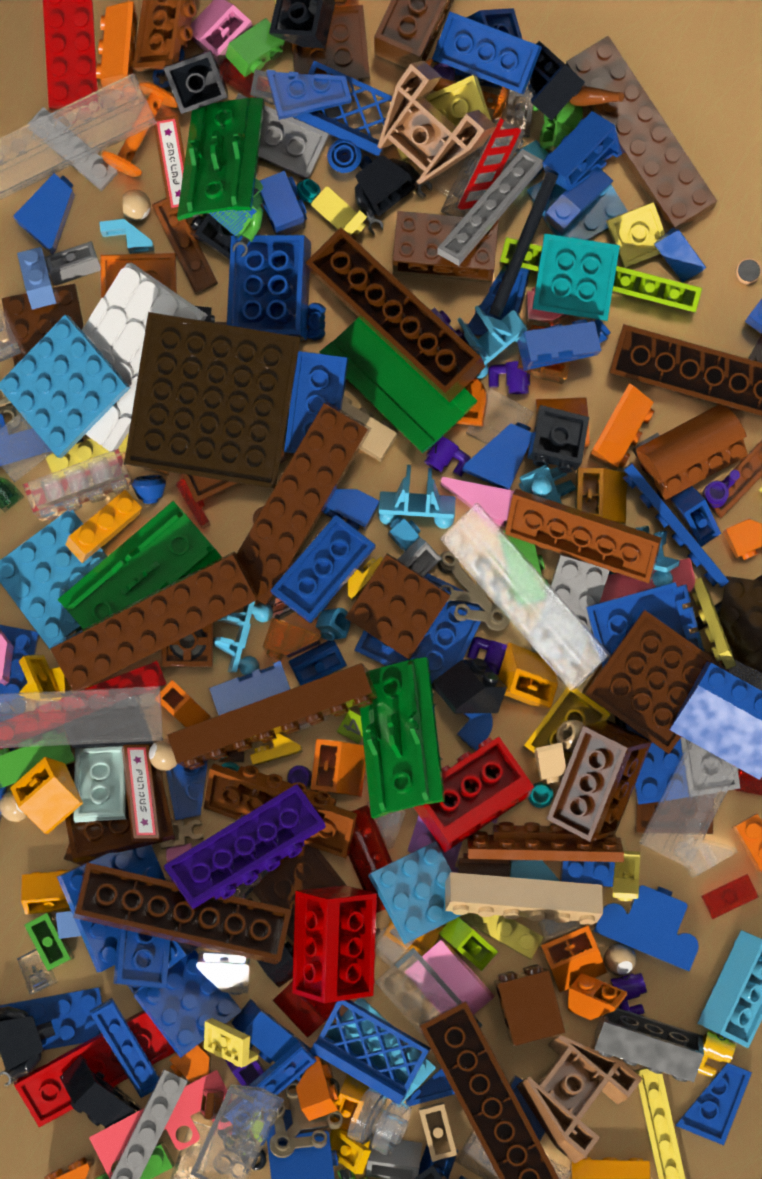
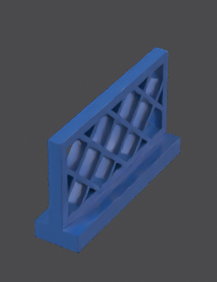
M314 61L308 75H314L318 68L325 71L327 75L346 76V80L349 82L352 90L350 95H354L358 109L344 113L342 105H340L339 108L342 115L335 118L327 117L324 109L322 110L323 114L315 111L293 116V118L322 130L337 139L351 141L361 150L376 157L382 156L385 149L377 147L379 140L371 136L369 127L379 123H383L384 126L386 117H383L379 104L387 101L391 102L393 96ZM353 85L358 86L361 89L355 91ZM364 91L371 92L375 102L361 107L356 94ZM376 95L384 99L377 101ZM376 106L381 119L367 124L363 111ZM360 112L364 126L356 129L349 127L346 117ZM344 119L345 124L340 123L337 120ZM366 129L367 134H364L360 131Z
M351 1000L336 1002L310 1052L395 1103L400 1104L407 1096L431 1048ZM342 1005L351 1010L354 1019L342 1021L339 1013ZM361 1021H371L376 1032L364 1035ZM355 1023L359 1036L348 1039L344 1025ZM339 1027L342 1037L341 1041L335 1042L326 1036L329 1029ZM391 1033L396 1036L398 1045L387 1048L383 1035ZM378 1036L381 1049L370 1052L366 1039ZM361 1040L365 1053L357 1055L352 1052L349 1043ZM413 1046L422 1052L419 1059L409 1061L405 1048ZM400 1050L404 1063L392 1065L388 1052ZM383 1054L387 1067L378 1068L375 1066L372 1056ZM406 1067L409 1076L406 1083L396 1078L394 1069Z

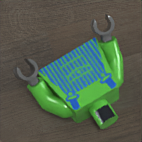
M256 178L252 210L235 211L232 209L209 213L235 237L239 238L242 236L241 241H236L232 247L233 252L237 245L245 247L241 257L247 254L248 242H252L262 225L263 209L261 204L263 197L259 192L263 189V185Z

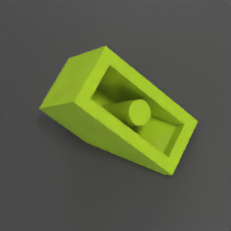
M459 917L448 922L439 933L481 971L498 953L495 948Z

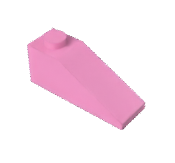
M442 477L441 486L481 517L490 520L491 525L505 527L514 491Z

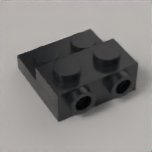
M209 213L195 217L190 225L193 228L190 234L208 248L214 249L230 261L231 236L234 235Z
M540 405L537 412L535 429L531 435L527 459L533 460V464L540 467L548 466V464L556 465L558 470L564 473H571L573 470H577L582 464L589 417Z

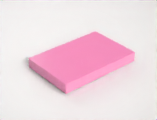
M444 938L406 970V973L441 1013L465 1000L474 1015L494 998L492 992Z

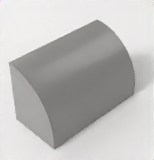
M371 1135L369 1147L371 1153L367 1161L365 1176L381 1179H414L418 1176L422 1143Z

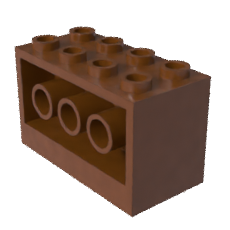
M391 0L374 36L375 55L406 69L411 63L426 61L454 0Z
M397 211L393 274L492 283L499 220L496 221L458 266L438 255L437 251L440 244L464 217Z
M609 720L583 725L547 820L589 842L615 835L652 742Z
M538 964L523 968L524 973L516 974L513 971L499 974V980L494 981L508 1036L514 1046L566 1033L550 972Z

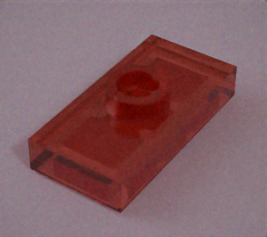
M184 478L176 482L178 490L200 527L204 529L211 524L202 510V507L206 506L203 500L195 502Z
M748 874L701 895L711 919L719 917L759 897Z

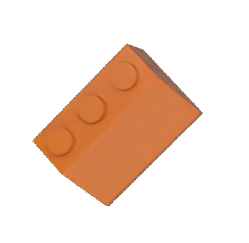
M134 1L106 7L105 15H101L100 29L104 30V37L99 39L98 53L102 54L101 64L97 63L96 78L100 79L102 87L132 89L134 71L132 66L138 23Z
M629 383L589 457L614 471L617 470L618 466L624 468L630 457V454L627 453L631 444L636 446L642 435L639 428L643 422L648 424L655 412L650 409L654 402Z

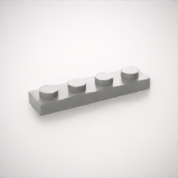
M44 107L27 124V127L101 192L118 174L116 169L107 164L101 156Z

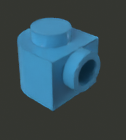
M399 516L389 525L391 530L388 535L404 552L420 538L418 533L421 531L412 520L407 522L405 518L403 519Z
M344 608L322 611L315 626L321 631L320 636L328 641L346 638L351 621L345 618L348 612Z

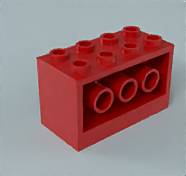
M499 736L494 740L489 737L478 745L479 748L471 754L468 751L461 755L453 767L450 768L449 765L441 768L444 802L450 803L452 807L446 806L444 802L413 807L444 853L527 799L534 789L533 784ZM486 775H491L494 779L488 778ZM465 788L472 790L473 793L467 792Z
M346 885L295 891L293 994L322 1003L374 995L377 893Z

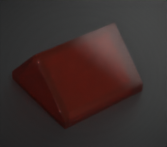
M292 981L273 1001L308 1038L328 1020L336 1002L322 1003L293 994Z

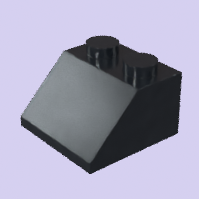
M276 0L269 34L301 47L325 49L335 1Z
M479 658L459 661L432 682V687L455 714L498 713L507 689L506 685L499 679V676L487 665V662Z

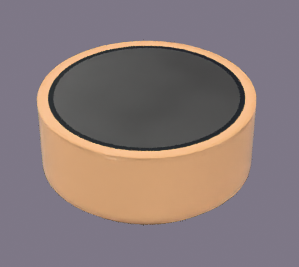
M746 258L739 262L735 273L741 283L750 285L757 282L761 276L762 269L756 260Z

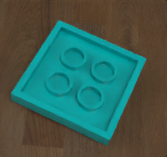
M544 234L532 309L608 321L620 245Z

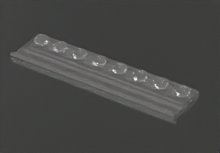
M132 73L1 137L0 200L157 124L136 75Z
M475 503L440 538L570 691L575 690L602 662L610 657L609 652L479 503Z
M735 660L736 666L729 668L728 672L762 691V673ZM689 741L639 843L689 868L739 768Z
M160 686L0 694V748L163 741Z

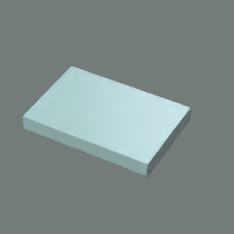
M123 746L75 749L74 784L83 801V804L74 811L73 819L75 823L126 819L127 792L122 755Z

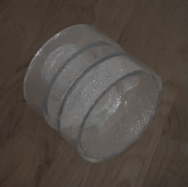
M369 1088L361 1098L353 1114L347 1136L365 1145L374 1134L372 1149L389 1157L406 1133L412 1107L403 1102L397 1104L392 1101L386 1108L387 1097Z

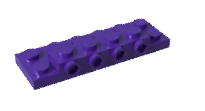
M296 784L171 860L164 867L186 901L194 909L212 897L215 899L231 897L236 892L235 888L242 883L250 885L257 880V874L265 869L268 872L276 869L280 865L281 859L289 856V858L297 856L302 851V846H304L306 839L326 828L325 822Z

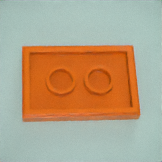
M176 253L101 255V298L106 295L126 263H133L177 293Z

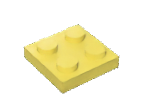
M654 202L606 220L614 244L620 245L618 256L623 268L660 254L654 243L665 234Z

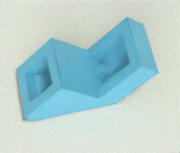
M118 219L99 222L100 232L103 237L126 235L127 248L130 254L155 251L152 240L127 220Z

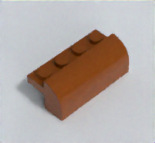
M718 404L636 448L642 471L653 476L658 495L665 501L748 456L743 440L747 435L737 416L730 409Z

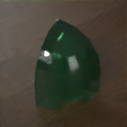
M0 477V508L6 512L24 496L8 479Z

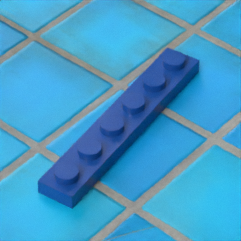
M633 464L628 465L623 470L626 474L623 477L626 483L632 489L636 486L642 493L639 496L640 500L648 509L652 506L658 513L655 518L664 528L667 526L671 528L674 532L671 537L681 548L685 545L690 551V554L687 555L688 558L691 559L696 567L701 565L707 572L703 575L713 587L716 584L720 588L726 585L729 580L635 466Z

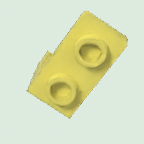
M328 186L311 203V206L337 230L342 228L350 236L352 234L357 236L366 226L363 221L367 216L360 210L358 212L354 211Z
M624 851V862H615L612 897L618 898L621 901H631L639 898L640 852Z

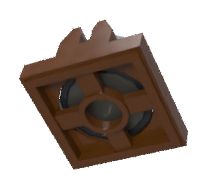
M214 622L163 648L161 666L177 668L213 667Z

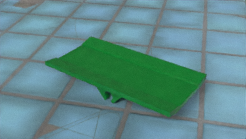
M250 97L217 102L192 110L177 213L178 221L193 217L194 215L232 209L235 211L252 210L265 103L263 98Z
M359 317L333 342H330L319 351L320 354L347 357L346 379L422 454L432 447L478 402L465 388L451 402L447 401Z
M172 501L57 600L84 629L222 558V556L179 506Z
M427 657L416 658L369 670L368 672L377 698L372 699L373 704L360 708L371 818L375 819L391 812L424 804L444 802L445 797L429 659Z

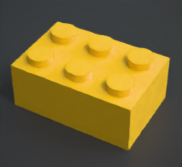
M569 683L523 748L535 756L534 750L536 748L558 743L556 739L557 730L565 721L578 720L584 725L606 721L611 714ZM563 750L567 768L573 752Z

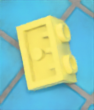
M213 1018L205 1021V1050L241 1068L258 1060L259 1054L250 1050L249 1035Z

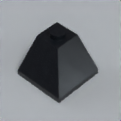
M211 50L163 67L181 114L228 98V89Z

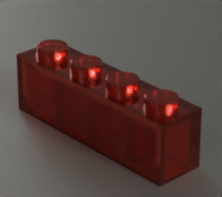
M365 805L351 811L356 813L357 817L348 856L363 890L377 893L368 875L392 863V860L375 820L371 818L369 806ZM378 894L376 913L386 910Z

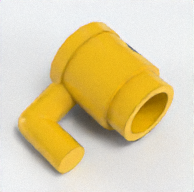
M707 1030L703 1036L704 1056L698 1073L714 1078L717 1069L706 1065L707 1059L711 1058L719 1062L730 1063L736 1044L730 1042L725 1037Z

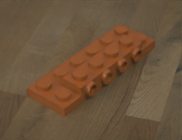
M143 0L132 66L134 70L138 72L163 70L164 66L179 61L180 49L187 48L188 41L193 37V30L190 26L192 17L197 12L194 0Z
M516 489L513 493L505 535L646 583H650L662 539L647 532Z
M213 763L209 771L204 809L235 820H239L297 784L323 819L326 828L306 839L304 844L345 859L350 852L357 817L356 813L335 806L337 799L331 798L328 792L308 790L300 782L288 783L283 781L282 777L278 774L266 775L260 773L255 766H241L238 771Z
M500 822L499 825H493V835H488L485 831H477L467 838L468 859L624 862V850L620 837L611 835L589 842L555 823H551L550 826H540L539 823L527 822L524 826L514 825L512 822Z

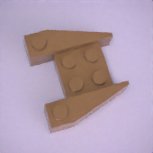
M424 60L411 63L397 82L377 146L379 149L394 144L424 172L417 180L418 184L433 180L483 146L497 127L480 110L466 113L456 127L429 103L426 98L442 76Z
M559 1035L548 1043V1046L559 1056L540 1082L537 1084L530 1077H527L518 1083L516 1087L554 1146L572 1162L577 1163L589 1154L600 1138L580 1121L602 1091L618 1105L630 1097L643 1078L623 1061L613 1057L602 1056L598 1051Z

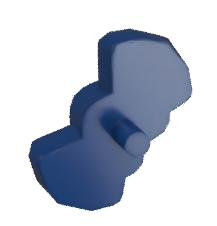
M312 303L308 306L309 329L307 330V337L314 341L322 339L325 335L324 328L326 322L324 320L326 308L319 303Z

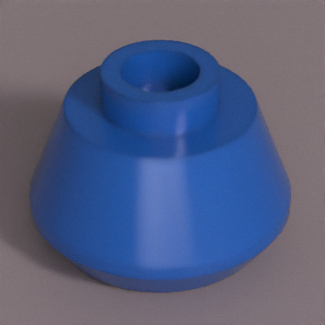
M342 139L335 141L330 146L327 154L330 166L340 173H349L359 166L362 157L359 147L351 141Z
M161 475L140 476L135 478L132 483L138 499L143 500L145 504L157 503L158 498L163 496L166 486V480Z

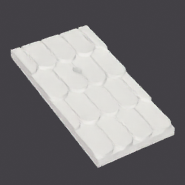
M126 263L125 267L120 270L106 295L101 298L82 329L83 333L131 387L86 433L88 437L111 453L117 451L129 433L148 312L204 321L208 316L133 263Z

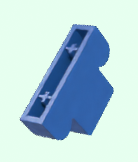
M640 885L639 898L632 900L627 913L619 904H606L603 906V915L595 923L592 930L595 933L686 971H690L699 947L698 941L693 935L688 933H679L677 935L688 907L687 903L671 897L673 892L658 886L657 890H654L645 885Z
M285 1109L283 1120L286 1131L293 1123L291 1110ZM264 1112L271 1179H335L333 1166H338L337 1151L331 1150L330 1136L327 1130H323L327 1134V1143L324 1147L297 1148L290 1156L279 1158L271 1152L269 1147L270 1139L275 1135L274 1120L270 1112ZM313 1132L299 1133L297 1137L312 1136ZM317 1136L315 1140L321 1142L324 1138ZM280 1141L278 1142V1144L280 1146H286L287 1142Z

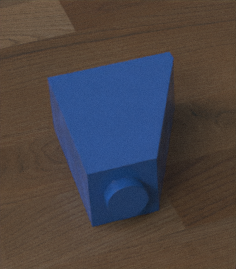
M55 173L13 215L15 221L51 255L56 252L75 198V194L71 189L74 185L65 176L59 178Z
M517 422L516 425L510 423L465 463L463 472L499 488L510 490L530 445L531 435L533 434V432H530L531 428L520 422Z

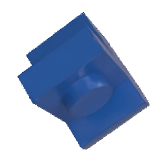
M463 713L469 721L457 733V736L474 751H477L478 745L486 740L491 733L493 725L491 713Z

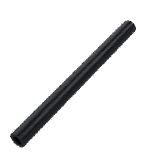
M547 171L489 311L494 316L501 317L558 179V175Z

